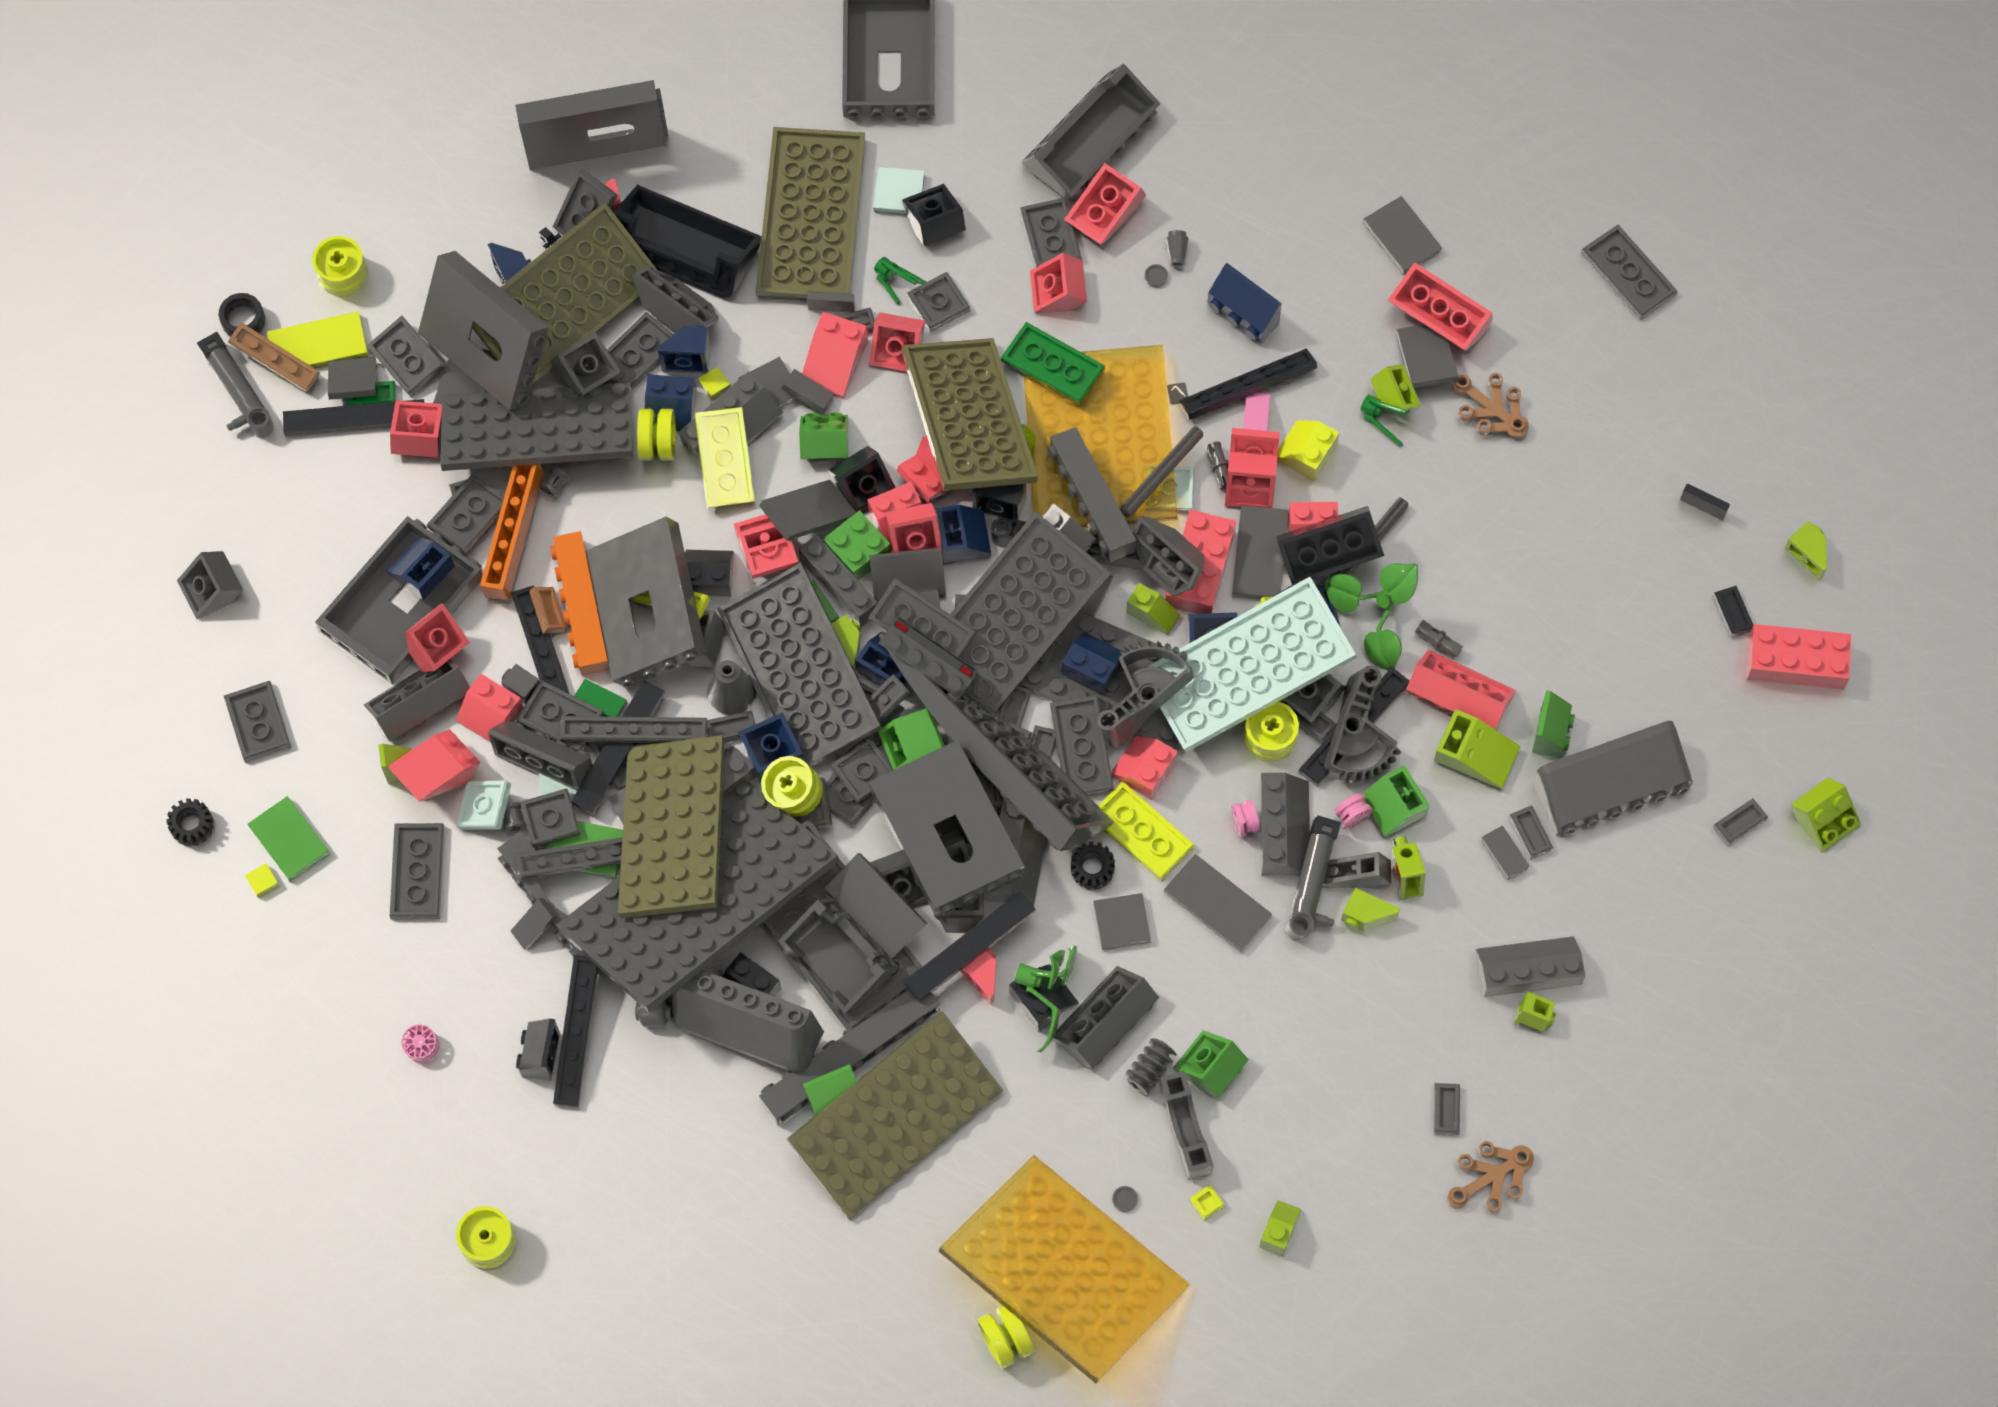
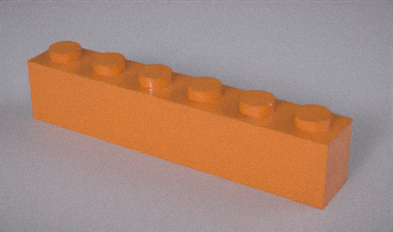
M540 464L512 467L480 583L486 598L506 601L510 599L538 496L539 484L544 474Z
M579 531L553 537L554 546H550L552 559L558 561L559 567L554 568L557 582L562 581L563 589H559L561 603H566L567 610L563 611L566 625H571L572 632L568 633L570 647L575 646L576 654H572L575 669H580L582 676L608 671L610 669L582 533Z

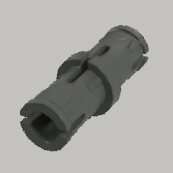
M1216 441L1213 442L1214 447L1210 443L1206 448L1212 461L1211 469L1216 474L1220 490H1226L1229 461L1225 459L1221 442Z
M1424 619L1415 630L1416 634L1432 643V647L1435 649L1438 647L1453 657V659L1457 658L1464 647L1448 637L1445 631H1439Z

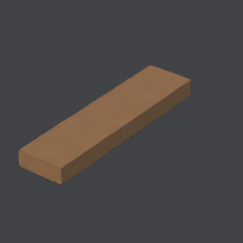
M242 322L228 340L229 344L305 392L309 391L320 375L318 370Z

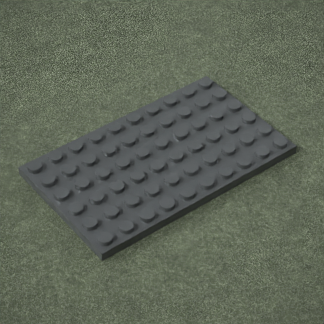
M747 780L737 785L735 790L722 798L717 908L621 919L618 915L619 876L559 922L556 927L587 958L647 1012H650L840 860L834 851L787 812L777 809L768 802L763 792Z

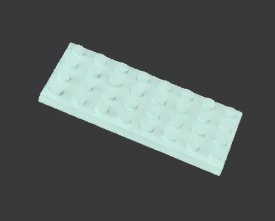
M1308 577L1180 648V652L1185 651L1188 655L1186 662L1191 666L1194 678L1164 703L1160 709L1186 753L1351 662L1357 656L1311 577ZM1165 658L1148 666L1165 669L1175 678L1185 670L1178 663Z

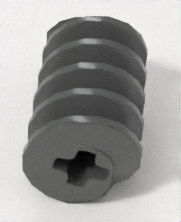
M1156 1038L1150 1039V1046H1145L1143 1049L1144 1054H1139L1137 1057L1138 1062L1132 1063L1131 1067L1133 1070L1129 1069L1125 1073L1129 1084L1145 1095L1150 1094L1146 1086L1155 1087L1151 1079L1160 1080L1161 1076L1157 1071H1167L1163 1063H1173L1169 1055L1177 1056L1176 1052L1168 1044Z

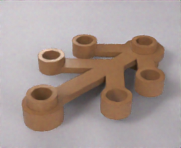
M1492 373L1489 376L1488 385L1491 387L1492 400L1472 386L1471 379L1468 376L1458 375V381L1452 383L1453 392L1459 396L1469 395L1484 407L1472 409L1469 405L1461 406L1458 412L1460 420L1469 421L1476 418L1497 417L1503 421L1491 423L1487 419L1480 420L1476 429L1483 436L1489 433L1507 432L1513 438H1520L1527 434L1529 422L1525 417L1521 416L1519 404L1521 390L1519 388L1511 387L1507 391L1506 398L1510 402V415L1503 409L1501 393L1503 377L1501 374ZM1494 378L1498 379L1499 383H1493L1491 380ZM1464 381L1466 385H1460L1458 382ZM1510 393H1516L1518 396L1511 397ZM1468 411L1470 414L1465 416L1461 412ZM1519 423L1521 427L1516 428L1513 424ZM1486 425L1488 429L1483 430L1480 426Z
M1489 1141L1482 1142L1478 1149L1480 1156L1483 1158L1493 1156L1507 1160L1501 1165L1473 1160L1470 1155L1462 1154L1457 1161L1460 1170H1473L1486 1174L1463 1188H1452L1447 1197L1448 1204L1454 1209H1461L1467 1204L1469 1196L1493 1182L1490 1197L1486 1202V1209L1491 1213H1497L1502 1206L1500 1197L1505 1174L1513 1169L1512 1184L1507 1189V1195L1512 1200L1519 1199L1523 1193L1521 1184L1524 1170L1529 1169L1534 1162V1154L1527 1146L1519 1145L1512 1150L1494 1147ZM1482 1147H1490L1491 1152L1484 1153L1482 1151ZM1524 1154L1526 1156V1160H1518L1517 1155ZM1461 1160H1469L1470 1165L1463 1166L1461 1164ZM1517 1188L1519 1190V1194L1513 1195L1510 1192V1189ZM1461 1193L1463 1199L1456 1200L1454 1194ZM1496 1201L1498 1207L1491 1208L1489 1202Z

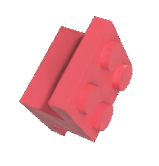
M1232 428L1225 506L1241 507V505L1272 508L1280 432Z
M926 435L921 439L916 455L898 465L897 472L908 483L912 482L916 492L926 503H929L947 491H943Z
M766 514L734 523V529L747 568L750 569L753 579L791 568L799 563L792 541L784 539Z

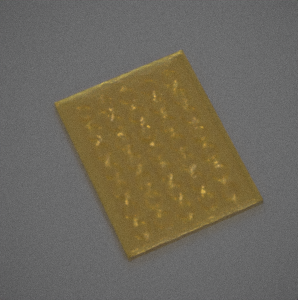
M1163 344L1083 351L1082 353L1105 365V370L1081 405L1024 375L1027 427L1036 435L1035 444L1031 451L1038 475L1037 483H1031L1033 512L1036 511L1043 516L1054 503L1083 528H1088L1086 517H1082L1078 511L1076 498H1071L1068 492L1067 481L1061 479L1058 473V464L1055 460L1052 461L1048 454L1047 447L1050 446V436L1074 427L1077 428L1119 508L1172 451ZM1174 469L1131 517L1127 518L1124 516L1128 524L1137 523L1140 516H1145L1155 521L1178 520Z
M1035 1155L995 1192L938 1250V1252L1095 1384L1102 1379L1190 1285V1283Z

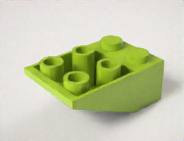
M1455 709L1436 750L1434 761L1502 790L1521 746L1480 719Z

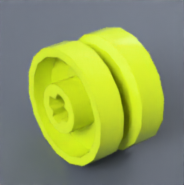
M333 236L324 239L315 248L312 255V264L319 284L326 292L335 296H347L355 293L364 285L367 279L368 268L360 246L353 239L346 236Z
M639 409L637 426L639 460H653L657 446L660 460L674 461L677 439L674 409H660L657 423L653 409Z
M1278 701L1246 719L1244 742L1252 756L1265 762H1277L1285 759L1292 753L1296 746L1299 728L1295 712L1290 706Z
M793 756L780 757L773 761L764 771L761 780L762 792L766 800L777 809L787 812L791 817L804 816L813 811L820 803L823 794V783L818 773L803 760Z
M489 1206L473 1208L465 1213L458 1222L456 1229L457 1245L466 1260L475 1267L482 1269L497 1268L507 1262L513 1254L516 1244L515 1232L506 1215L497 1208Z
M1009 1302L996 1309L1000 1325L989 1313L976 1319L990 1352L1002 1370L1014 1364L1015 1357L1011 1347L1023 1359L1035 1353L1025 1325Z

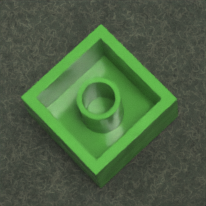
M860 510L823 538V542L858 581L871 571L869 555L891 553V545L888 540Z

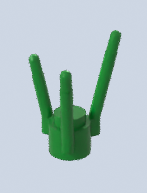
M887 257L879 259L874 267V272L878 274L876 280L884 286L896 304H900V300L886 282L887 279L891 281L898 275L913 285H916L917 282L921 284L927 282L898 266Z
M1368 394L1360 408V411L1365 413L1364 419L1372 422L1401 447L1403 443L1378 422L1374 416L1379 417L1384 408L1403 415L1409 413L1410 410H1403L1381 402L1377 397Z

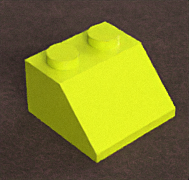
M1297 420L1278 449L1277 461L1315 481L1338 445L1340 432L1320 421Z

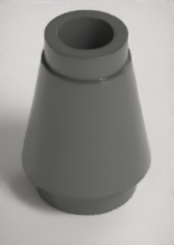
M1182 230L1169 231L1168 237H1166L1172 266L1184 265L1189 238L1186 236V232Z

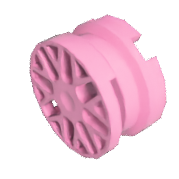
M1358 793L1340 803L1335 808L1334 813L1344 821L1343 827L1349 829L1366 820L1373 813V808L1366 804L1364 794Z
M1251 799L1245 800L1240 805L1239 803L1231 804L1234 824L1240 837H1244L1249 832H1260L1259 819Z
M421 1024L413 1025L403 1034L401 1040L402 1048L413 1061L420 1063L428 1062L438 1053L439 1039L428 1026Z

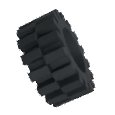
M186 798L185 803L182 800L178 801L179 806L173 805L171 807L173 811H168L169 819H166L168 829L173 838L177 839L180 844L184 842L186 846H191V843L195 846L199 845V840L205 842V836L210 837L212 834L210 829H214V824L212 823L214 819L208 807L203 802L200 803L198 799H194L192 802L190 798ZM189 814L197 815L199 817V824L196 828L192 830L182 828L181 822L185 816Z
M1092 841L1087 846L1083 843L1081 848L1077 847L1075 854L1071 856V875L1074 876L1076 883L1079 882V886L1084 887L1086 885L1089 890H1092V887L1100 889L1102 884L1105 887L1108 884V880H1112L1115 871L1114 855L1112 852H1109L1107 846L1102 847V843L1098 842L1097 845H1094V841ZM1086 859H1099L1102 863V869L1095 874L1086 872L1083 868V863Z

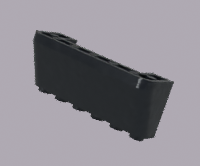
M638 184L613 211L658 271L723 298L731 297L737 290L761 244L762 236Z

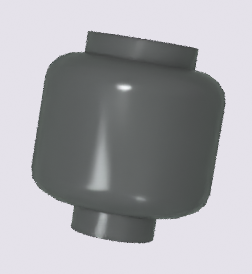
M666 998L653 1010L647 1012L639 1003H636L635 1017L643 1027L663 1028L667 1025L668 1020L673 1018V1006L669 1004Z

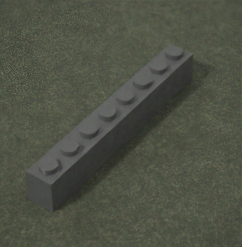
M906 987L902 995L887 1000L881 1010L878 1012L872 1011L863 1018L864 1022L857 1027L853 1025L846 1029L840 1039L837 1041L831 1040L826 1043L822 1048L823 1051L816 1056L813 1055L808 1067L804 1071L799 1073L787 1071L782 1075V1080L775 1085L771 1083L764 1087L759 1095L760 1103L777 1126H779L809 1104L803 1086L804 1083L850 1064L852 1071L855 1072L940 1011V1003L931 993L919 1002Z

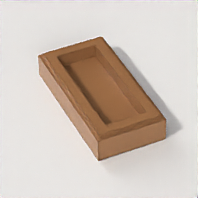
M533 587L529 592L542 633H564L567 627L554 587Z

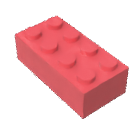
M1190 509L1183 536L1205 555L1203 569L1194 589L1177 596H1172L1169 592H1166L1165 600L1173 608L1196 614L1213 613L1236 531L1235 520Z
M1754 624L1749 634L1747 680L1844 690L1850 674L1851 634Z

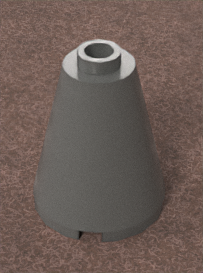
M725 660L717 665L708 684L707 696L715 710L722 714L728 713L733 715L745 712L752 705L755 697V687L749 675L734 661Z

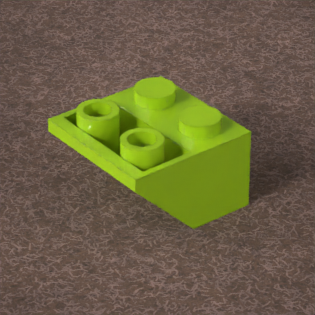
M1829 777L1790 804L1800 826L1822 851H1825L1861 825L1846 786Z

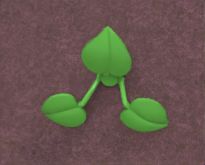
M1393 563L1384 567L1380 573V585L1383 590L1373 594L1360 595L1362 591L1361 582L1348 574L1331 576L1324 584L1331 604L1341 612H1352L1359 606V600L1376 598L1378 606L1386 609L1376 628V632L1368 633L1364 639L1366 654L1371 661L1384 669L1396 668V664L1401 656L1402 644L1398 635L1393 631H1381V628L1389 613L1393 611L1392 606L1397 603H1405L1414 595L1418 581V566L1415 563Z
M1075 945L1068 947L1069 957L1066 968L1061 972L1059 970L1064 961L1065 950H1059L1050 955L1051 971L1040 970L1022 963L1018 967L1014 982L1027 986V992L1035 995L1052 1009V1023L1047 1041L1037 1050L1039 1053L1044 1051L1053 1040L1057 1031L1060 1012H1058V1008L1037 992L1034 987H1040L1043 977L1050 978L1047 988L1049 990L1053 987L1057 977L1063 978L1061 986L1066 985L1076 959L1077 946Z

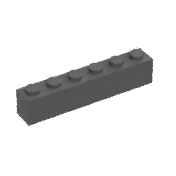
M1074 427L1050 436V446L1047 447L1048 454L1051 460H1055L1058 464L1057 470L1061 479L1067 481V489L1071 498H1076L1080 515L1086 517L1090 534L1096 536L1100 553L1106 555L1109 562L1135 553L1137 540L1077 428Z

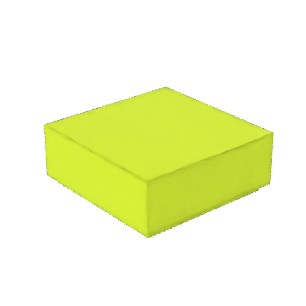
M718 366L698 378L699 384L711 400L731 387L730 382Z
M267 863L245 875L257 897L279 886Z
M1211 1185L1189 1198V1201L1203 1221L1225 1207V1204Z

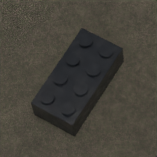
M1368 506L1277 536V542L1292 585L1308 577H1311L1312 580L1384 556Z

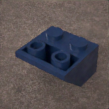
M960 504L936 508L944 563L991 556L984 510Z
M418 537L386 572L424 601L455 565L451 554L434 541Z
M881 631L866 643L856 657V671L879 685H882L893 674L905 683V677L888 650L879 644L881 640L879 635L883 632Z

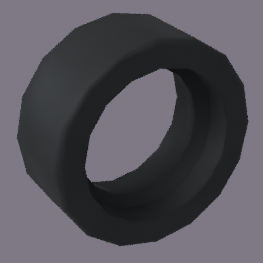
M236 293L230 295L222 302L219 307L218 316L222 328L228 336L231 337L238 327L229 323L228 316L231 311L241 306H249L255 310V318L246 326L260 333L265 324V314L261 303L255 296L248 293Z

